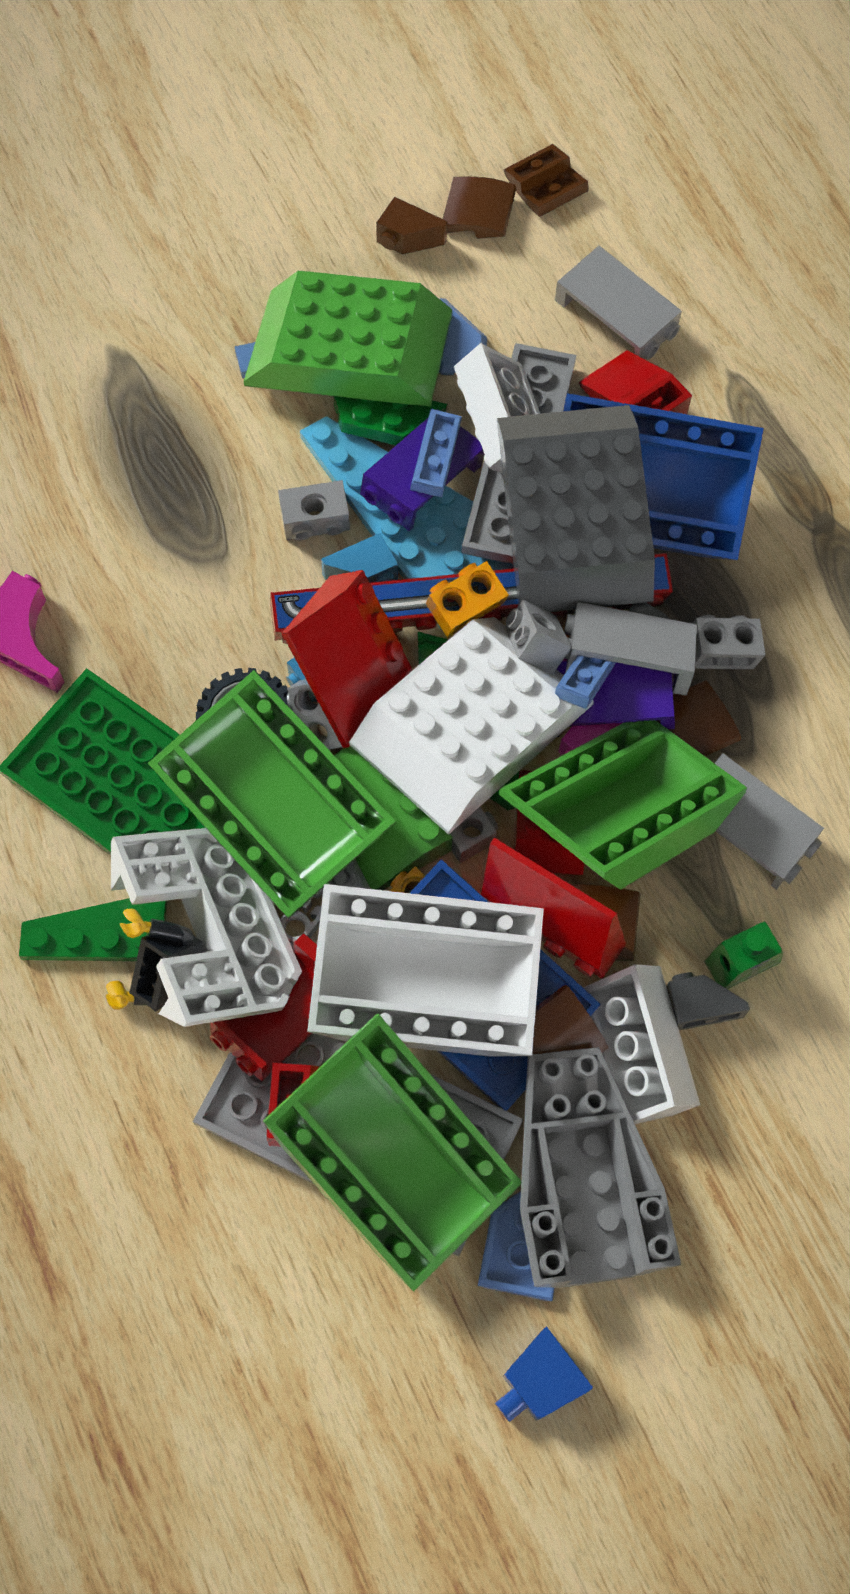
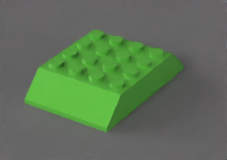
M298 270L270 292L243 381L244 386L431 407L452 318V309L421 283Z
M255 670L148 762L150 767L288 919L323 889L324 884H328L396 823L391 815Z
M653 720L622 723L502 787L499 795L603 879L617 888L623 889L713 834L744 796L747 787L659 722Z
M376 1014L263 1120V1123L278 1144L374 1253L413 1292L521 1185L519 1177L379 1014Z

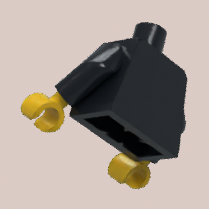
M132 908L126 909L123 913L126 919L132 923H119L124 933L131 938H136L143 932H146L147 935L141 938L130 991H126L121 981H111L106 985L109 994L105 996L109 1006L116 1010L124 1008L129 1002H134V1005H144L154 1011H158L169 999L156 967L162 958L203 953L204 943L195 937L192 931L185 926L157 919H151L150 922L143 921L137 910Z

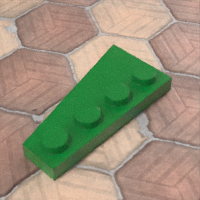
M130 898L24 921L21 925L19 957L21 960L136 961L141 938L146 936L147 933L143 932L136 938L128 937L119 924L132 923L126 919L123 913L124 910L131 908L137 910L143 921L150 922L151 919L166 921L167 901L132 905Z

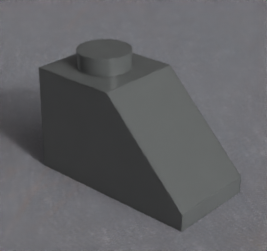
M692 972L681 973L673 976L672 981H669L666 986L679 1030L742 1019L750 1010L747 1001L706 975L693 976Z

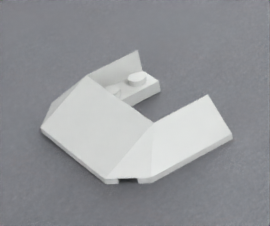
M206 828L116 836L112 838L111 891L126 889L132 905L181 899L196 937L204 943L203 953L162 958L156 967L169 998L159 1014L186 1027L282 1011L293 986L302 972L272 901Z

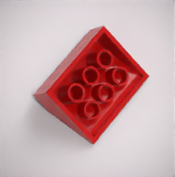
M363 570L330 576L282 632L287 645L343 748L350 747L349 741L373 704L413 671L403 651V647L389 623L388 616L384 613L374 593L373 586L369 583Z
M493 838L489 846L481 896L491 903L544 908L541 941L545 943L543 947L558 958L565 955L573 960V966L582 974L588 977L595 974L603 979L626 945L617 913L498 839Z

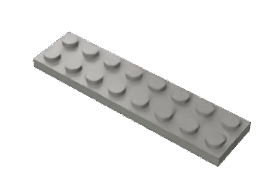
M515 343L511 359L522 364L540 414L563 412L575 367L576 355ZM484 461L461 553L513 564L503 473L491 470Z

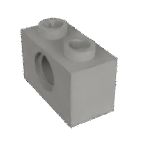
M343 480L278 490L286 540H306L311 536L322 534L337 535L343 531L350 530L349 511ZM312 511L321 512V513L318 514V515H310V514H309V513L312 512Z
M524 599L517 609L515 608L509 613L505 628L518 659L553 675L571 649L557 616Z

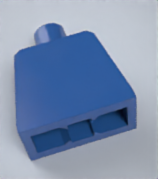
M545 1327L503 1375L511 1390L495 1402V1405L508 1422H511L525 1409L537 1421L593 1389V1386L548 1327Z

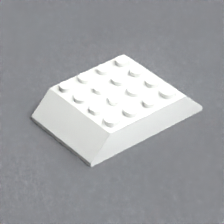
M495 617L473 619L373 704L349 741V745L449 835L588 710L594 701L592 700L587 709L559 699L555 694V690L564 675L557 669L552 675L518 659L505 625Z
M324 884L307 1032L348 1041L376 1014H379L408 1048L481 1056H532L544 908Z

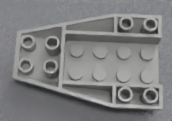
M599 1047L534 1054L528 1056L520 1212L534 1287L564 1288L632 1278L681 1265L665 1188Z

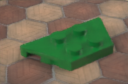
M333 396L334 409L339 416L338 423L341 432L397 445L429 417L431 409L447 413L448 405L433 400L431 407Z

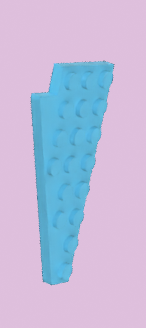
M327 416L300 430V438L332 482L343 480L346 501L372 536L381 533L398 563V572L403 579L458 574L464 567L474 562L479 566L487 561L493 570L514 568V565L511 563L461 553L473 505L472 500L445 486L442 498L434 496L417 511L414 528L408 531L402 525L394 523L386 513L375 505L369 504L360 495L363 473L387 454L386 450L363 437L341 432L339 423Z

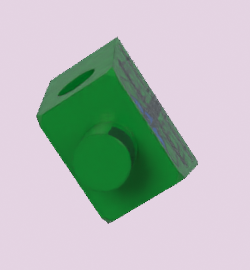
M764 921L721 942L704 962L714 980L721 986L729 989L780 964L783 951L768 924ZM726 958L730 963V970L726 967L723 961Z

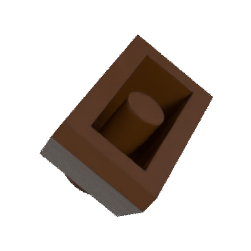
M394 196L376 222L377 243L388 250H394L401 254L443 246L447 242L448 221Z

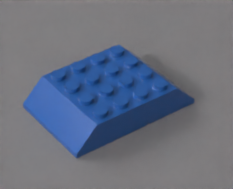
M567 393L563 411L630 406L639 429L653 548L706 558L738 560L764 428Z

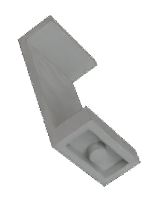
M601 246L596 247L557 281L555 301L564 308L573 299L576 300L635 348L634 354L643 359H651L658 351L660 345L665 340H672L680 330L679 321L682 310Z
M577 602L574 615H567L564 633L570 635L567 639L571 649L564 657L567 659L566 672L577 655L674 673L673 693L687 695L695 672L697 624Z
M722 754L715 764L745 785L747 790L716 832L776 876L771 885L777 890L783 881L790 884L802 869L798 863L805 855L810 859L823 843L818 837L824 828L728 756Z

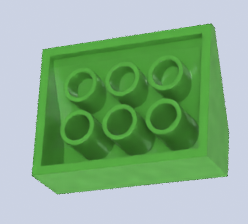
M350 746L341 749L334 755L396 821L394 825L356 858L371 889L385 890L390 887L391 882L401 872L406 871L409 873L415 866L421 869L452 851V835H448L355 749Z

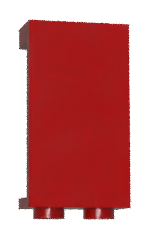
M304 933L293 944V951L302 972L293 986L282 1011L210 1023V1038L212 1042L223 1052L228 1049L237 1058L236 1063L248 1076L254 1074L261 1081L272 1073L273 1063H282L313 1034L307 1031L317 944Z

